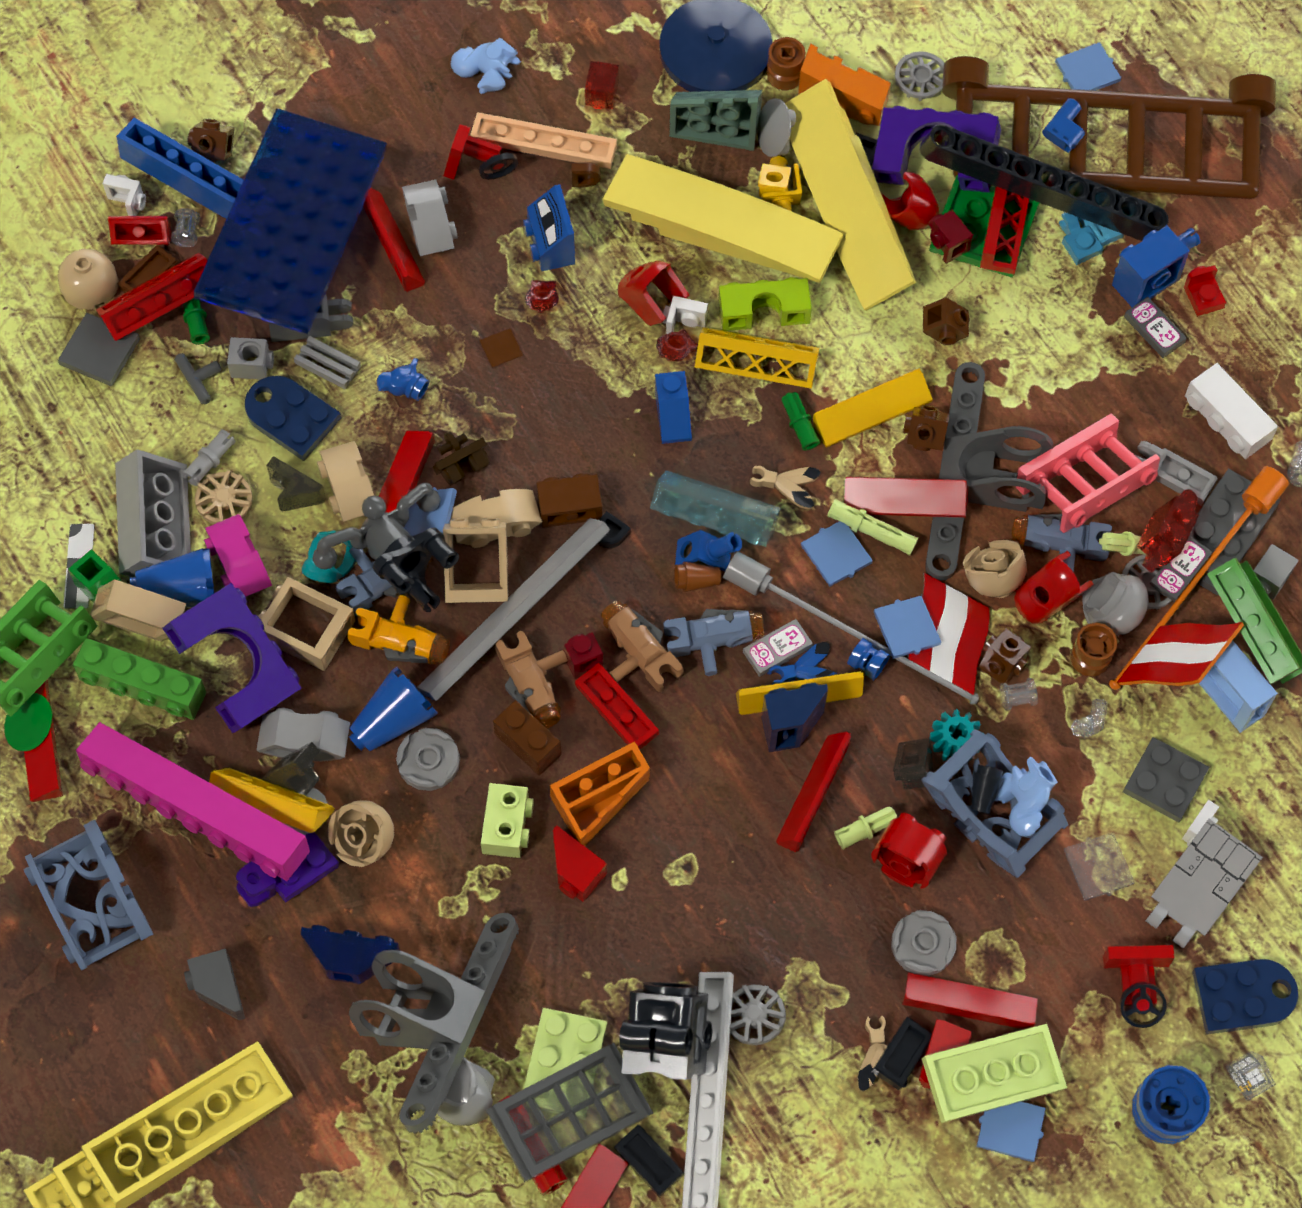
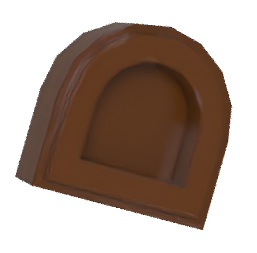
M589 162L571 163L572 187H591L600 182L601 170L598 165Z

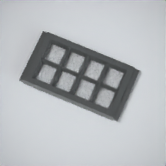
M615 1043L592 1053L486 1109L524 1183L653 1114L632 1074L622 1073L623 1058Z

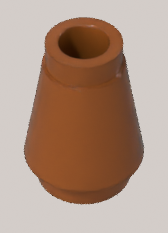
M685 561L682 564L675 565L674 583L676 589H683L684 592L720 585L721 571L719 567Z

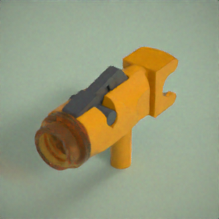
M399 595L390 620L379 617L377 612L358 608L356 610L358 623L365 627L363 629L350 628L348 630V640L352 645L371 650V647L382 649L389 661L434 665L438 662L443 664L450 648V640L444 638L443 634L434 633L419 625L413 627L405 624L403 618L410 599L403 595Z

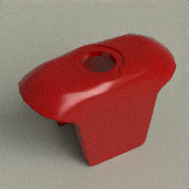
M657 260L638 266L628 272L618 284L619 298L623 299L648 326L662 323L666 319L647 292V287L651 282L671 302L673 296L686 299L690 296L671 269V264Z
M1068 550L1051 559L1016 590L1014 596L1015 606L1020 615L1030 623L1040 624L1045 622L1094 586L1091 580L1080 586L1074 572L1064 562L1071 556ZM1038 586L1043 587L1048 592V602H1042L1037 598L1036 588Z

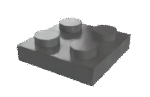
M1152 737L1128 780L1123 793L1179 823L1210 767Z

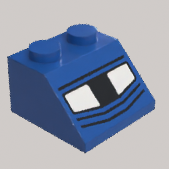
M555 185L527 207V219L523 220L526 237L532 236L533 244H530L533 262H539L541 272L575 264L574 231L561 185Z

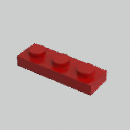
M600 663L575 680L576 688L627 745L635 741L640 750L659 735V729Z

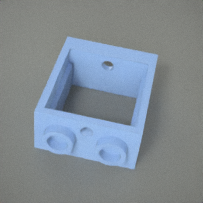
M1233 640L1199 683L1240 733L1265 716L1277 695L1275 689Z

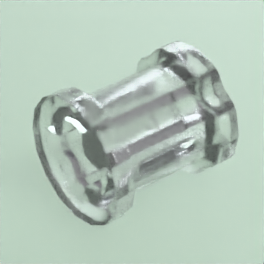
M188 208L175 211L174 220L176 221L175 231L171 234V241L174 244L182 247H192L197 244L198 238L195 233L196 226L200 222V214Z
M1032 678L1026 679V682L1012 685L1007 683L1000 684V696L1005 711L1011 710L1012 706L1029 703L1031 706H1035L1038 704L1037 689Z

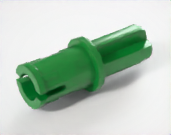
M198 295L183 304L185 311L183 319L184 322L188 323L190 339L195 345L204 344L210 339L205 323L206 311L202 309Z
M787 393L782 397L781 401L790 419L789 426L795 430L803 451L811 450L820 444V440L817 438L810 422L812 416L806 413L798 393Z

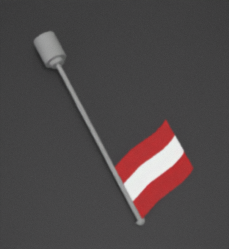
M739 551L731 559L724 573V579L755 596L759 592L765 593L767 589H770L860 640L865 638L872 643L874 648L882 649L892 657L889 648L771 584L773 577L769 575L770 568ZM924 573L922 598L939 635L941 645L922 650L918 655L914 653L908 654V659L904 656L895 659L971 701L970 704H976L979 700L978 694H974L977 665L989 629V608Z

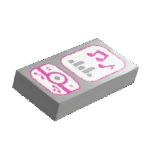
M797 619L743 648V653L758 676L761 677L768 673L771 667L780 666L812 647L813 643Z

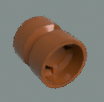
M782 37L770 45L767 79L778 90L787 91L799 86L800 71L806 55L805 47L800 41L791 37Z
M1090 623L1082 627L1076 637L1070 656L1071 663L1076 671L1089 677L1099 676L1104 673L1110 666L1117 648L1116 634L1110 627L1101 623Z

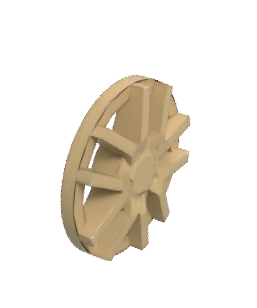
M229 470L212 475L208 474L207 478L198 484L195 494L196 508L199 514L210 523L216 524L225 520L223 519V511L230 510L232 517L235 516L234 506L244 507L238 513L241 518L251 508L253 501L252 491L248 482L240 474L232 473ZM223 478L221 484L216 479ZM230 478L235 479L231 486H227ZM211 482L215 489L211 490L206 486ZM242 484L245 489H238V487ZM202 491L207 494V496L200 499ZM247 496V501L236 499V497ZM209 503H213L212 505H210L209 507H207V508L204 509V510H203V508L201 507V506H203V505H206V504H209ZM218 510L219 518L210 516L211 513Z

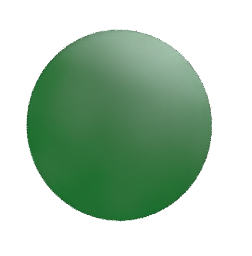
M33 693L11 717L6 715L4 733L7 742L12 748L18 751H29L44 741L52 724V709L48 700L38 693Z

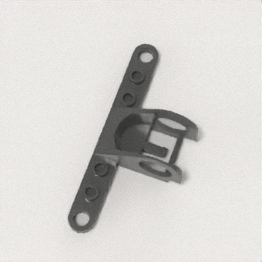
M974 362L961 364L957 368L954 377L949 409L950 416L944 441L939 479L966 480L969 489V503L1026 512L1027 507L1043 509L1047 492L1042 484L1018 479V473L993 469L994 458L1028 463L1048 450L1053 449L1052 439L1042 431L1022 426L977 432L985 372L980 365ZM972 372V374L975 373L978 380L974 383H967L962 379L961 375ZM1011 437H1025L1037 441L1041 447L1035 450H1018L1005 444L1004 440ZM1003 486H1019L1034 493V496L1029 497V493L1025 495L1022 494V499L1010 498L1000 494L997 489ZM962 517L932 518L925 568L928 575L939 581H946L955 573L964 520ZM943 558V560H947L946 562L949 563V568L944 571L937 570L932 562L935 559Z
M500 913L487 921L461 979L406 952L398 950L379 952L372 962V970L383 989L396 990L390 1005L374 1000H360L353 1002L349 1010V1017L360 1036L375 1037L378 1044L383 1046L428 1049L399 1114L400 1121L409 1133L417 1134L418 1131L422 1133L424 1129L427 1131L429 1129L428 1126H432L433 1121L436 1120L435 1116L440 1105L444 1103L510 955L512 943L516 939V935L519 934L518 924L511 914ZM504 924L508 926L503 932L495 933L497 932L496 928L500 929V926L504 927ZM392 962L404 964L415 970L423 982L417 985L401 982L389 974L385 964ZM407 998L430 1000L426 1009H406L403 1007ZM365 1010H376L385 1013V1016L379 1028H376L364 1018L362 1012ZM397 1022L400 1026V1030L392 1032L393 1027ZM422 1110L424 1112L420 1118L411 1120L413 1113L417 1114L416 1111L420 1112Z

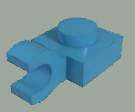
M1066 212L1061 215L1063 220L1059 221L1061 229L1066 233L1062 244L1075 264H1081L1102 254L1103 247L1089 225L1080 228L1079 220L1076 216Z

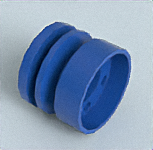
M1167 1065L1155 1069L1140 1084L1132 1099V1116L1137 1128L1145 1137L1159 1144L1173 1145L1185 1141L1204 1123L1210 1110V1095L1205 1083L1195 1072L1183 1066ZM1165 1101L1168 1102L1169 1106H1175V1110L1171 1115L1168 1114L1166 1109H1161Z

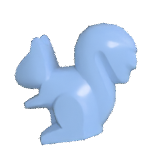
M499 38L494 42L481 44L474 50L471 47L459 49L451 58V68L454 73L464 78L472 77L479 71L484 73V76L477 85L480 88V94L503 89L505 87L503 77L507 79L512 78V75L509 73L510 70L506 67L507 64L518 65L521 61L516 57L517 51L503 39Z
M1033 757L1027 759L1028 772L1024 768L1020 770L1015 765L1012 768V773L1006 772L1002 775L1004 781L995 801L1002 800L1004 804L1014 798L1017 799L1018 803L1010 812L1009 824L1013 831L1022 837L1033 835L1041 826L1040 822L1043 816L1040 811L1047 804L1050 792L1057 784V780L1044 761L1037 763Z

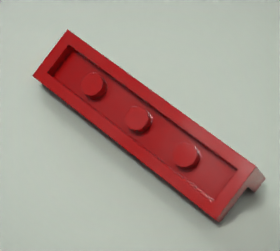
M995 187L980 268L1015 274L1029 203L1028 198L1023 197L1022 200L1018 194ZM1015 200L1021 210L1010 215L1004 206L1010 201ZM1010 224L1016 235L1006 240L1000 233V229ZM1005 249L1012 258L1011 264L994 261L995 254Z
M199 252L99 307L96 311L113 339L117 341L220 283L206 257Z

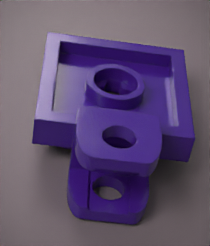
M315 832L304 834L310 853L288 881L278 876L275 878L270 877L262 871L259 865L251 861L238 871L236 875L238 882L236 890L250 907L264 903L276 895V891L286 903L337 869L339 862Z

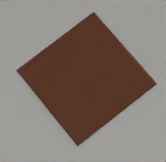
M510 328L479 340L492 367L523 356Z

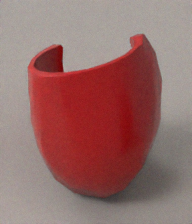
M905 172L903 179L907 180L909 184L899 198L889 199L884 194H882L891 220L910 230L926 229L929 227V221L939 214V205L932 189L923 177L912 172Z

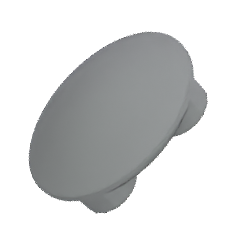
M773 98L763 106L758 123L757 136L760 148L764 154L770 157L786 155L789 152L791 127L796 123L795 111L788 109L781 99Z

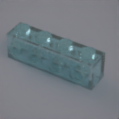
M667 470L657 480L650 509L659 511L664 515L674 516L689 521L694 525L714 529L724 535L731 532L737 533L741 539L751 544L765 547L773 537L781 510L780 507Z

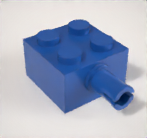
M1168 225L1159 231L1152 230L1144 237L1142 242L1135 246L1131 244L1120 253V260L1115 269L1112 286L1131 307L1146 297L1150 299L1180 280L1190 249L1200 244L1199 235L1195 233L1191 236L1195 230L1189 228L1177 237Z

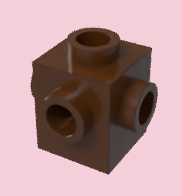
M203 119V122H199L193 129H190L188 146H191L192 151L213 163L217 162V160L225 161L232 156L235 127L220 125V121L216 119Z
M947 297L923 306L924 334L945 346L953 345L957 341L969 337V310Z
M921 405L920 408L914 407L913 415H906L903 433L908 434L907 444L920 451H929L930 449L942 451L950 414L939 412L938 408L930 405Z
M1006 628L998 637L993 635L983 647L986 653L979 668L1004 686L1014 674L1019 676L1029 663L1026 657L1031 646Z

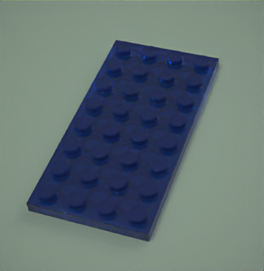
M276 108L196 285L194 299L309 334L387 150V142Z

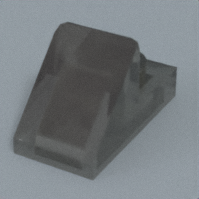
M274 456L267 463L269 480L274 486L283 490L277 498L280 511L323 504L326 500L324 487L320 483Z
M930 738L900 742L893 767L895 781L902 780L903 788L906 790L925 787L921 779L927 777L930 771L934 773Z
M313 742L308 743L279 759L262 780L306 796L320 779L312 769L315 765L312 760L320 750Z

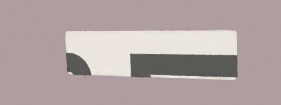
M94 524L70 525L63 605L65 609H77L80 605L85 609L88 608L89 598L74 584L68 568L88 551L93 550Z

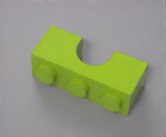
M789 277L779 281L759 280L755 283L745 284L732 282L719 286L718 303L723 331L752 329L753 312L760 307L774 309L780 317L781 326L810 324L812 306L807 278Z

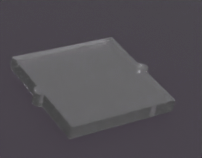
M1113 832L1094 839L1087 837L1085 842L1064 848V853L1084 901L1104 894L1111 896L1114 891L1135 884Z

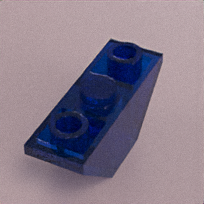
M312 925L311 928L302 927L300 932L304 944L328 979L362 984L374 976L372 962L379 952L384 950L400 951L399 944L394 942L393 938L377 935L375 939L362 937L361 933L352 930H344L343 934L330 932L329 928L321 925Z

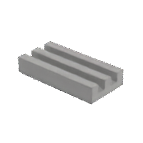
M309 336L306 340L307 344L301 347L300 354H296L294 357L295 364L346 389L361 368L360 362ZM309 356L317 360L318 362L322 363L324 366L342 373L346 377L342 378L334 374L333 372L309 361L308 359H306V357Z

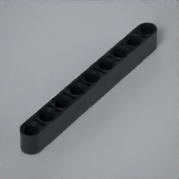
M936 125L920 144L921 155L930 162L1143 241L1144 237L1152 230L1159 231L1167 226L1169 222L1166 211L1157 205L946 125Z

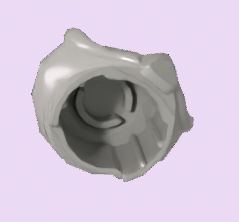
M1115 572L1092 580L1094 586L1082 595L1083 611L1087 623L1105 624L1113 630L1116 636L1127 634L1136 628L1144 619L1149 604L1146 586L1139 577L1117 574Z
M464 1057L444 1103L440 1105L437 1111L438 1116L458 1126L474 1125L488 1118L486 1109L492 1107L493 1104L491 1091L495 1081L494 1076L483 1067L468 1061Z

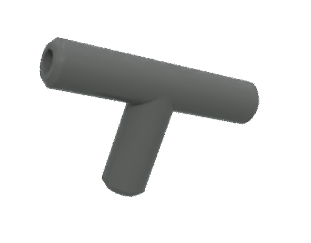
M183 353L178 354L174 359L200 403L208 404L211 401V396L202 381L221 372L220 364L218 361H214L195 371L186 355Z

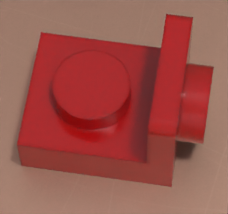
M1215 265L1194 268L1188 273L1183 288L1197 316L1225 308L1226 300L1215 280L1218 271Z

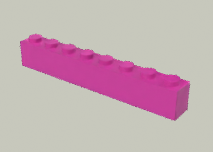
M101 722L96 725L76 749L81 762L80 767L91 776H96L97 774L104 778L112 788L119 791L124 789L129 792L137 802L143 805L149 803L156 807L157 811L165 818L172 819L173 817L181 821L183 826L190 832L195 834L200 832L206 835L215 846L229 848L240 860L246 863L254 862L270 877L275 878L278 876L288 881L310 853L305 835Z

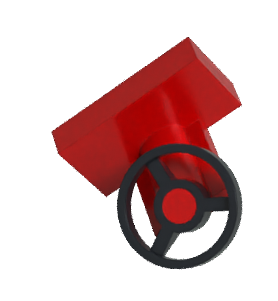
M459 124L443 176L452 180L455 179L462 155L484 162L479 167V173L481 178L485 180L501 178L516 169L519 162L515 154H500L501 146L470 136V127ZM513 160V162L505 168V166L507 165L506 161ZM487 170L498 171L494 173H484V171Z
M1173 945L1107 947L1103 955L1104 968H1120L1123 993L1120 998V1011L1123 1018L1130 1025L1138 1028L1151 1027L1157 1024L1165 1015L1167 1003L1164 994L1155 984L1154 967H1169L1175 958ZM1156 992L1159 993L1162 999L1161 1010L1154 1007L1157 1005ZM1135 1012L1138 1014L1152 1012L1157 1015L1148 1022H1135L1128 1018L1129 1015Z

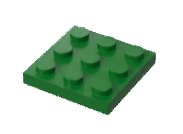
M958 175L955 178L942 215L953 210L973 234L970 250L955 260L980 267L995 187L991 186L990 192L961 190ZM1029 199L1017 264L1039 207V202ZM1015 200L1010 201L1004 206L1010 215L1021 210ZM1010 224L1000 229V233L1006 240L1016 235ZM931 241L929 251L944 255L943 251L937 249ZM1005 249L995 254L994 261L1011 264L1012 258ZM989 270V271H993V272H996V273H999V274H1002V275H1005V276H1008V277H1011V278H1013V275H1014V274H1009V273H1004V272Z

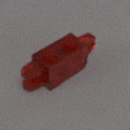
M1184 490L1179 497L1175 496L1153 512L1137 544V547L1146 554L1142 566L1150 573L1154 572L1156 568L1169 564L1172 559L1181 554L1199 517V514L1194 511L1198 503V497L1194 491Z

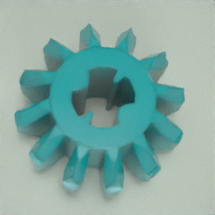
M958 709L954 710L952 717L944 712L941 714V721L935 720L933 722L932 728L934 731L930 733L929 740L935 742L932 748L934 753L943 751V761H946L949 756H953L971 738L970 733L974 729H980V721L970 722L972 716L970 712L965 714L964 717L960 716ZM956 734H959L960 736L957 740L952 738Z

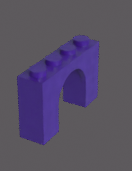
M903 106L884 107L872 165L876 182L904 185L905 179H903V174L907 172L912 150L936 125H946L998 145L1001 133L998 116L990 113H979L978 115L965 114L958 110L939 112L931 108L913 110ZM958 172L961 190L990 192L991 184Z
M230 583L170 621L162 629L179 654L206 637L220 633L232 635L240 639L248 647L253 659V673L250 681L241 691L215 707L233 734L300 690L301 686L299 685L297 673L291 667H287L281 658L282 652L279 646L274 641H270L263 631L264 625L261 619L256 614H252L247 607V600L243 592Z

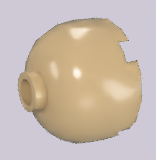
M93 249L76 250L69 254L61 263L57 275L59 288L65 300L76 308L87 310L94 309L95 305L102 302L104 304L108 303L116 294L117 283L119 282L115 266L105 254Z
M996 540L989 542L990 548L981 551L978 546L965 556L963 566L970 585L978 593L989 597L1004 598L1009 596L1023 583L1027 573V564L1023 549L1021 550L1017 542Z
M359 800L342 806L333 813L328 825L330 844H335L336 849L340 852L337 856L351 866L363 867L378 861L388 852L394 838V825L390 815L383 807L372 801Z

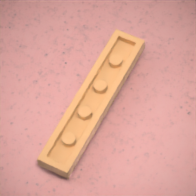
M479 112L476 114L470 135L501 146L503 149L575 163L589 162L606 169H611L617 148V139Z

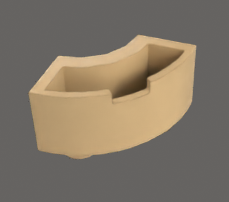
M355 441L320 451L322 460L317 461V465L322 479L328 478L333 496L329 497L333 513H339L343 522L364 516L362 512L363 501L368 496H374L368 475L365 474L362 466V458Z
M528 489L499 491L500 496L483 501L481 495L455 506L451 515V519L465 518L468 519L469 523H481L483 518H499L500 522H507V537L526 536L531 533L534 527L542 522L533 490ZM498 534L455 535L457 543L471 545L474 548L483 547L490 541L498 539Z

